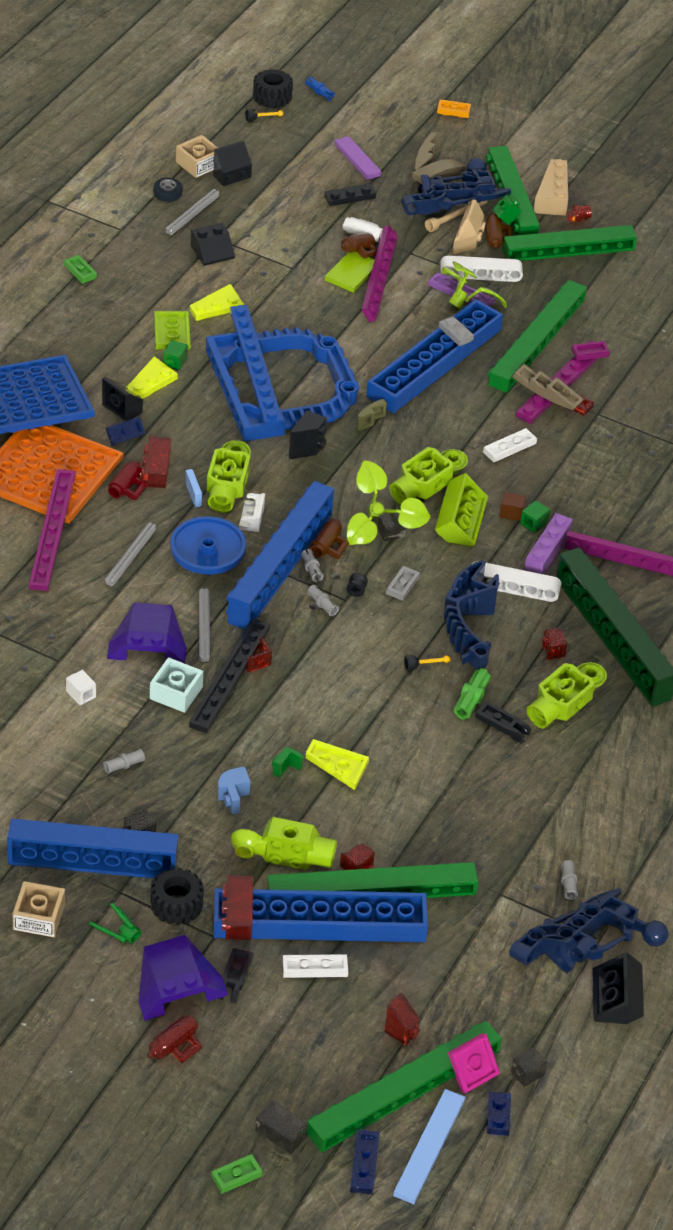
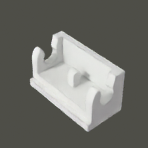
M248 493L246 497L252 498L255 501H244L239 529L259 532L265 507V493Z

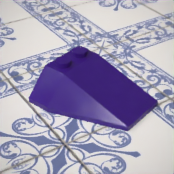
M134 602L109 642L107 659L127 660L128 650L164 652L166 653V660L169 657L185 664L187 648L173 606Z
M186 935L144 947L139 992V1005L144 1021L165 1015L164 1003L200 992L205 993L207 1002L228 996L222 976Z

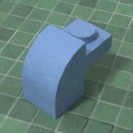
M245 767L234 768L224 772L218 781V801L224 800L225 806L230 808L231 814L240 813V797L250 795V779Z

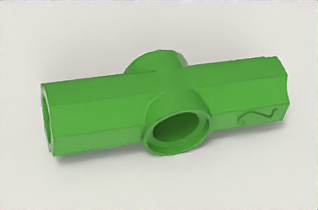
M480 668L475 670L469 683L466 682L464 684L460 699L454 708V713L458 718L463 720L470 718L476 705H480L485 689L491 680V675L486 669Z

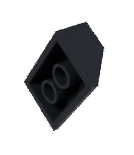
M627 952L593 968L594 1021L628 1024L644 1017L642 964Z

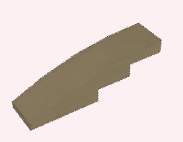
M431 132L423 142L416 157L414 171L432 163L437 145V133Z
M455 159L441 160L412 172V178L422 184L421 175H428L430 179L435 176H441L442 178L453 177L465 170L466 166Z
M525 364L513 375L514 379L531 391L565 408L574 410L584 400L557 377L552 380L542 371L536 374Z

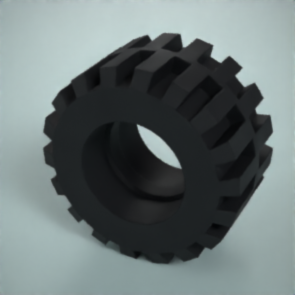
M269 69L258 72L255 75L253 98L259 105L280 108L281 106H286L292 100L293 79L288 73L277 69Z
M169 868V871L164 870L161 872V875L157 874L155 880L151 883L150 903L153 914L156 917L159 916V920L162 922L167 921V924L176 923V925H181L182 922L185 924L189 923L190 919L195 920L197 915H200L201 909H203L204 886L202 885V880L198 879L197 874H191L190 870L184 871L182 868H178V870ZM171 895H182L184 897L174 898Z

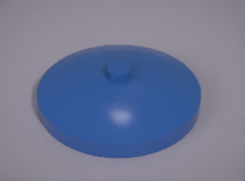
M203 516L189 519L174 530L171 536L170 550L175 561L189 571L199 574H219L233 569L242 561L246 551V540L242 531L232 522L218 517Z

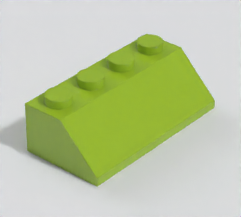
M466 473L448 482L435 531L446 542L473 547L477 540L488 495Z

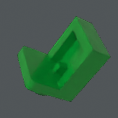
M286 746L272 761L273 775L280 778L289 766L301 770L303 767V755Z

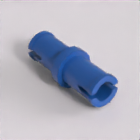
M311 76L308 77L309 80L306 79L305 85L312 88L316 94L322 95L328 101L332 100L335 93L325 87L324 83H319Z

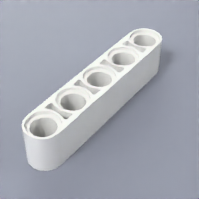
M444 256L440 261L441 272L442 268L446 267L464 278L465 274L463 271H456L452 263L455 261L477 276L475 279L468 274L467 279L518 282L523 277L522 263L516 259ZM443 274V275H445V276H447V277H449V278H455V279H456L455 276H452V275H449V274Z
M490 563L485 565L483 582L489 584L493 577L498 574V591L550 602L558 599L561 581L556 577Z

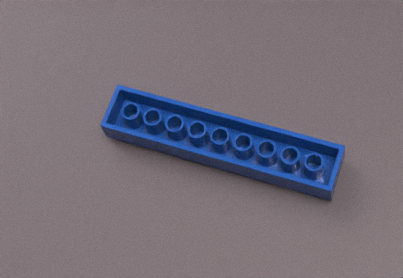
M475 299L454 315L474 335L473 341L458 346L438 327L371 378L367 384L366 397L373 402L384 399L387 402L386 409L395 413L500 332L503 314Z
M316 481L306 488L303 497L297 500L295 508L289 511L286 520H283L277 532L272 534L269 543L263 546L262 552L255 557L252 566L248 567L243 578L237 581L235 589L229 592L227 596L229 603L226 611L228 624L246 630L252 618L257 620L302 558V551H307L324 524L331 518L334 488Z
M216 888L214 892V938L426 942L428 929L426 893Z

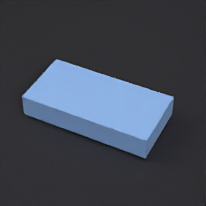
M192 469L186 470L185 484L194 507H201L202 492Z

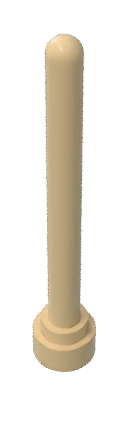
M488 200L478 203L479 206L487 204ZM467 206L438 219L430 218L426 220L425 228L429 232L436 231L441 224L463 215Z

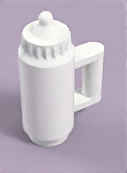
M347 217L343 224V230L346 233L352 235L369 233L374 236L376 242H380L383 229L377 224L354 217Z

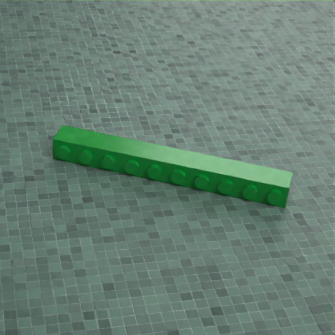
M571 280L562 285L559 292L553 295L552 300L546 303L543 311L539 312L536 319L530 322L526 331H522L520 338L516 339L512 347L506 350L502 359H498L496 366L489 370L488 385L507 393L517 382L513 378L514 373L523 364L529 367L585 301L587 287Z
M474 862L267 875V890L426 893V898L476 895L478 887Z
M487 1021L475 1024L463 1034H457L447 1043L439 1044L431 1052L420 1055L417 1060L402 1065L399 1070L392 1074H386L376 1083L368 1084L360 1092L349 1095L338 1104L331 1105L321 1114L313 1115L307 1121L306 1134L323 1153L456 1077L448 1056V1052L484 1033L488 1036L493 1054H496L500 1051L502 1038Z

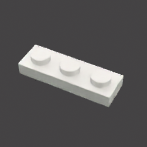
M525 428L485 446L483 453L493 462H496L536 444L537 438Z
M347 954L283 955V978L348 977Z

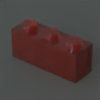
M149 436L148 444L145 443L144 454H147V456H143L142 466L145 468H141V479H144V482L148 485L147 487L166 488L171 454V438Z
M228 875L227 884H223V897H227V901L222 900V913H226V917H222V930L226 931V939L251 940L253 876Z

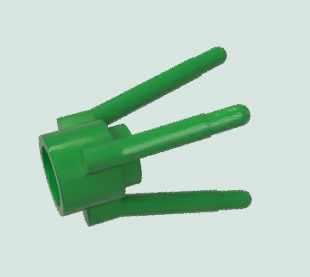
M111 903L110 906L124 922L119 929L121 935L92 921L89 922L90 926L118 939L123 944L126 941L130 944L136 942L142 933L121 907H117L114 903Z

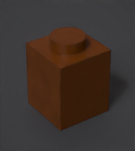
M504 492L499 517L521 521L522 511L528 507V504H525L526 496Z

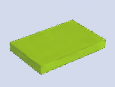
M348 252L325 275V281L354 293L371 276L375 260L362 258L357 252Z
M154 311L156 350H165L171 340L187 344V350H191L189 311Z

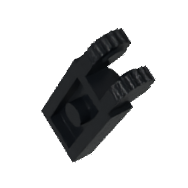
M488 701L475 714V718L506 735H510L514 741L516 740L520 743L524 740V734L529 735L531 732L529 725L519 720L518 717Z
M237 948L232 949L222 976L226 989L227 987L234 988L231 994L232 1003L237 1002L254 957L253 952Z

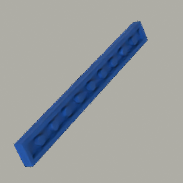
M248 306L230 307V314L264 426L282 425L283 419Z

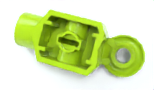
M229 441L222 448L214 450L207 475V491L210 493L208 505L216 512L226 513L231 511L235 499L243 497L250 472L251 449L242 441Z
M427 447L402 464L401 477L389 486L391 496L400 505L408 498L418 497L427 500L447 486L448 482L453 479V475L458 474L466 467L468 462L467 456L464 452L456 449H448L440 454L435 448Z
M592 662L583 663L578 667H575L573 664L564 663L539 684L537 699L526 709L531 722L537 727L544 729L556 719L564 721L570 719L592 700L593 691L606 681L607 673L601 665Z
M272 817L268 821L263 836L246 829L236 830L231 835V842L235 853L241 858L248 859L253 855H260L265 862L307 870L311 865L331 869L337 847V840L321 837L314 825Z

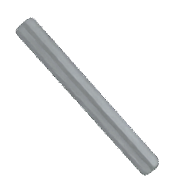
M212 189L169 224L165 228V233L171 236L217 199L219 191Z
M148 522L106 576V585L114 586L156 531L154 523Z
M207 588L199 590V660L201 662H208L210 660L209 590Z

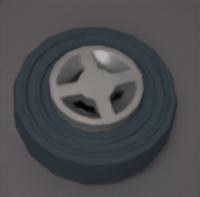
M166 177L158 179L154 183L153 193L159 200L170 202L182 196L183 186L177 179Z

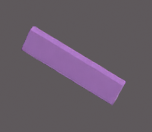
M349 136L335 140V146L366 180L381 176V170Z
M437 272L428 281V285L452 296L456 291L458 281ZM465 284L463 285L462 290L468 293L466 297H469L476 291V289ZM479 292L469 300L468 304L477 299L491 307L495 302V298Z

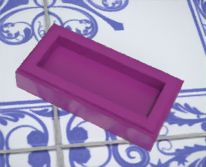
M605 341L574 344L571 346V351L576 361L609 357L610 355Z

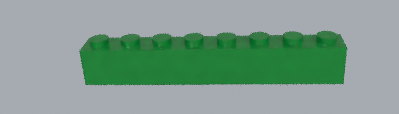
M508 146L489 147L485 160L489 164V171L493 174V180L497 184V189H512L511 193L507 195L511 199L513 197L520 202L519 207L523 211L512 222L514 233L517 235L538 234L539 222Z
M632 225L504 237L502 250L506 259H516L519 261L635 250L637 236Z

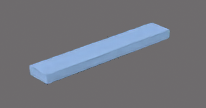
M447 1089L444 1090L394 1190V1197L415 1204L465 1102L464 1096Z

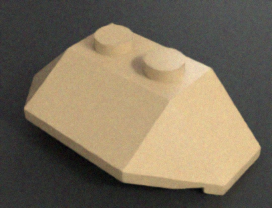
M476 200L468 202L454 240L453 254L455 255L476 248L477 243L482 240L486 222H484V214Z

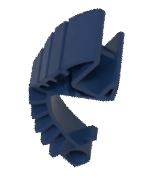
M482 560L467 566L465 570H462L457 575L445 598L444 622L447 634H449L450 644L454 643L455 653L460 652L462 664L464 665L468 662L476 670L487 667L491 642L488 640L483 642L467 626L462 615L494 614L499 584L498 574L493 577L489 584L483 582L486 562Z

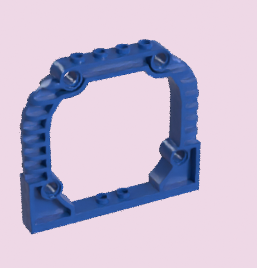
M294 327L293 330L283 328L282 331L274 329L273 332L266 330L262 334L256 332L262 353L286 349H301L312 352L317 361L327 365L335 382L334 397L329 401L289 409L279 408L283 419L282 425L265 427L258 406L250 403L241 404L238 389L234 387L233 377L227 371L237 361L245 362L236 332L206 337L207 355L243 441L285 435V430H292L307 410L326 417V423H334L336 419L342 418L350 406L354 405L357 401L359 383L354 379L353 370L349 368L348 359L344 357L343 348L339 347L334 337H324L320 333L317 336L312 334L309 329L301 331L298 327Z

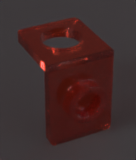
M263 638L259 639L260 653L247 658L248 672L271 665L272 651Z

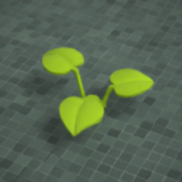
M455 261L452 262L456 271L464 272V278L449 268H442L441 274L455 276L458 280L456 291L449 300L457 308L460 309L465 301L468 303L479 292L493 295L502 302L504 308L507 307L505 300L499 294L485 287H480L469 297H466L468 293L463 291L462 288L464 283L467 284L468 274L475 279L477 276Z
M362 462L356 476L357 487L367 494L374 491L372 503L367 507L368 517L364 513H357L350 519L346 533L349 545L367 544L373 541L377 535V526L371 521L372 517L381 516L383 513H400L398 522L401 526L408 529L421 527L429 521L430 514L425 505L416 498L404 500L400 506L401 510L384 509L382 503L376 502L377 490H382L387 485L386 473L373 462Z

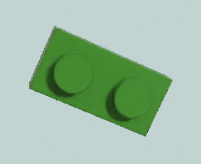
M80 255L64 260V266L82 284L97 278V272Z
M251 1154L211 1171V1177L221 1194L262 1177L263 1171Z

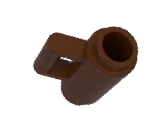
M490 214L486 219V234L489 246L491 248H499L504 241V237L513 236L512 227L503 224L497 214Z
M369 233L347 236L341 241V248L345 252H358L362 258L376 256L375 238Z
M331 519L326 522L312 541L310 549L315 557L321 558L329 554L333 558L339 559L348 547L349 542L339 536L342 524L338 519ZM335 542L340 544L336 550L331 548Z

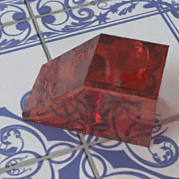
M401 992L387 1006L384 1032L406 1046L411 1039L415 1040L420 1032V1018Z

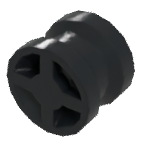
M361 573L352 574L346 587L347 592L354 597L363 596L365 587L368 584L367 577Z

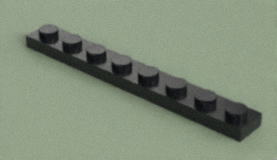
M252 618L190 719V728L208 733L268 634L270 624Z

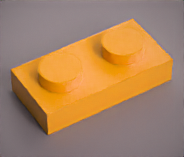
M440 99L437 114L468 118L471 104Z

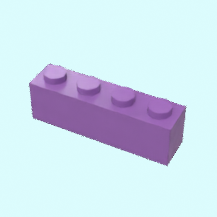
M555 513L526 557L524 571L545 575L564 546L567 533L571 531L573 519Z

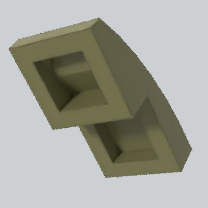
M384 399L373 402L358 414V431L374 426L375 419L386 416L387 402Z

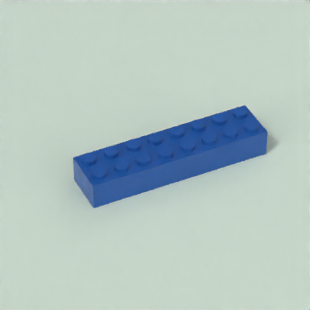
M11 819L7 837L8 865L155 878L157 874L161 875V872L164 870L169 871V868L176 870L178 834Z

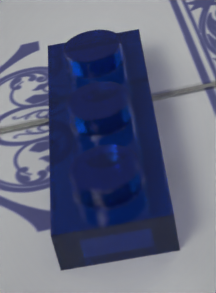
M357 1129L350 1192L373 1195L380 1132Z

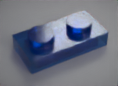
M140 417L105 428L111 445L146 434Z
M489 1092L487 1134L509 1136L510 1093Z

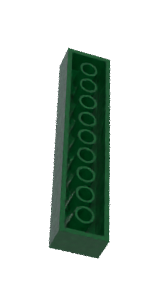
M580 547L560 553L556 578L560 579L563 591L649 704L654 707L671 701L673 698V667L667 661L666 656L660 652L656 643L650 639L646 630L639 625L636 617L632 616L627 606L622 603L617 593L612 590L607 580L601 576L597 567L591 563L587 554H584Z

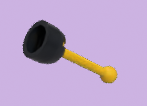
M246 109L245 111L247 122L255 121L258 116H283L282 110L269 113H257L255 109Z
M405 655L404 657L406 671L415 670L419 664L450 662V657L447 655L443 658L419 660L414 655Z

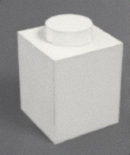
M81 670L66 678V692L79 705H82L96 698V683Z

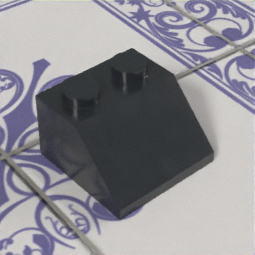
M244 141L214 149L213 176L222 186L251 178L252 163Z
M223 223L191 230V247L204 266L235 258L229 232Z
M107 377L102 378V405L126 422L143 413V399L139 395H136L117 381Z
M308 410L290 431V459L317 455L321 449H324L327 441L325 434L328 428L326 426V417Z

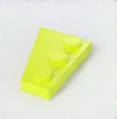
M229 284L191 304L189 311L194 319L198 321L230 313V307L244 304L232 285Z
M154 356L127 388L144 399L177 380L178 374Z
M315 739L312 740L305 757L353 790L356 789L369 763V757Z

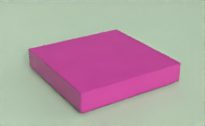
M482 1033L448 1052L462 1093H467L500 1074L487 1034Z

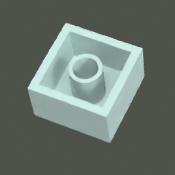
M168 657L150 682V699L185 713L203 688L204 671Z

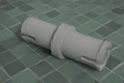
M307 549L308 555L306 550H303L301 556L305 562L306 571L310 573L313 582H317L316 576L321 581L323 574L319 568V561L315 559L311 549Z
M316 585L308 588L307 594L316 601L318 607L323 608L329 616L337 614L339 607L330 600L328 594L323 593Z
M141 749L128 754H120L115 759L105 761L103 763L104 770L107 774H110L122 768L124 770L128 769L130 765L145 761V755Z
M566 860L561 863L563 874L561 883L564 885L565 898L573 900L578 897L576 886L578 878L575 874L574 862Z

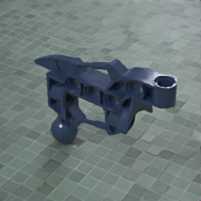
M473 158L467 163V171H463L461 176L444 178L435 176L430 179L428 175H421L422 194L406 195L403 197L401 204L408 215L431 214L442 209L450 210L451 206L468 204L471 200H476L477 203H480L481 201L496 199L511 193L512 189H495V182L490 171H486V163L480 158ZM456 179H462V181H465L457 183H443L453 181Z
M615 889L600 893L583 903H579L577 910L566 915L563 914L552 920L550 918L544 919L543 925L531 928L512 944L509 956L525 965H529L545 953L565 973H568L573 969L576 961L580 963L587 958L591 960L600 959L603 957L604 952L615 947L619 942L623 940L630 942L636 930L641 932L644 941L653 947L665 944L669 937L667 926L661 921L653 920L646 923L638 919L639 909L618 899L617 897L621 894V889ZM604 924H610L620 929L623 933V936L603 946L596 943L591 937Z

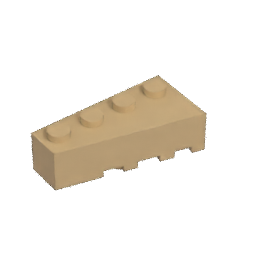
M551 159L535 197L534 213L566 216L568 204L567 160Z

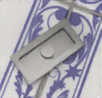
M454 316L439 322V328L458 346L474 340V335Z
M403 566L388 586L386 594L403 601L420 578V572Z

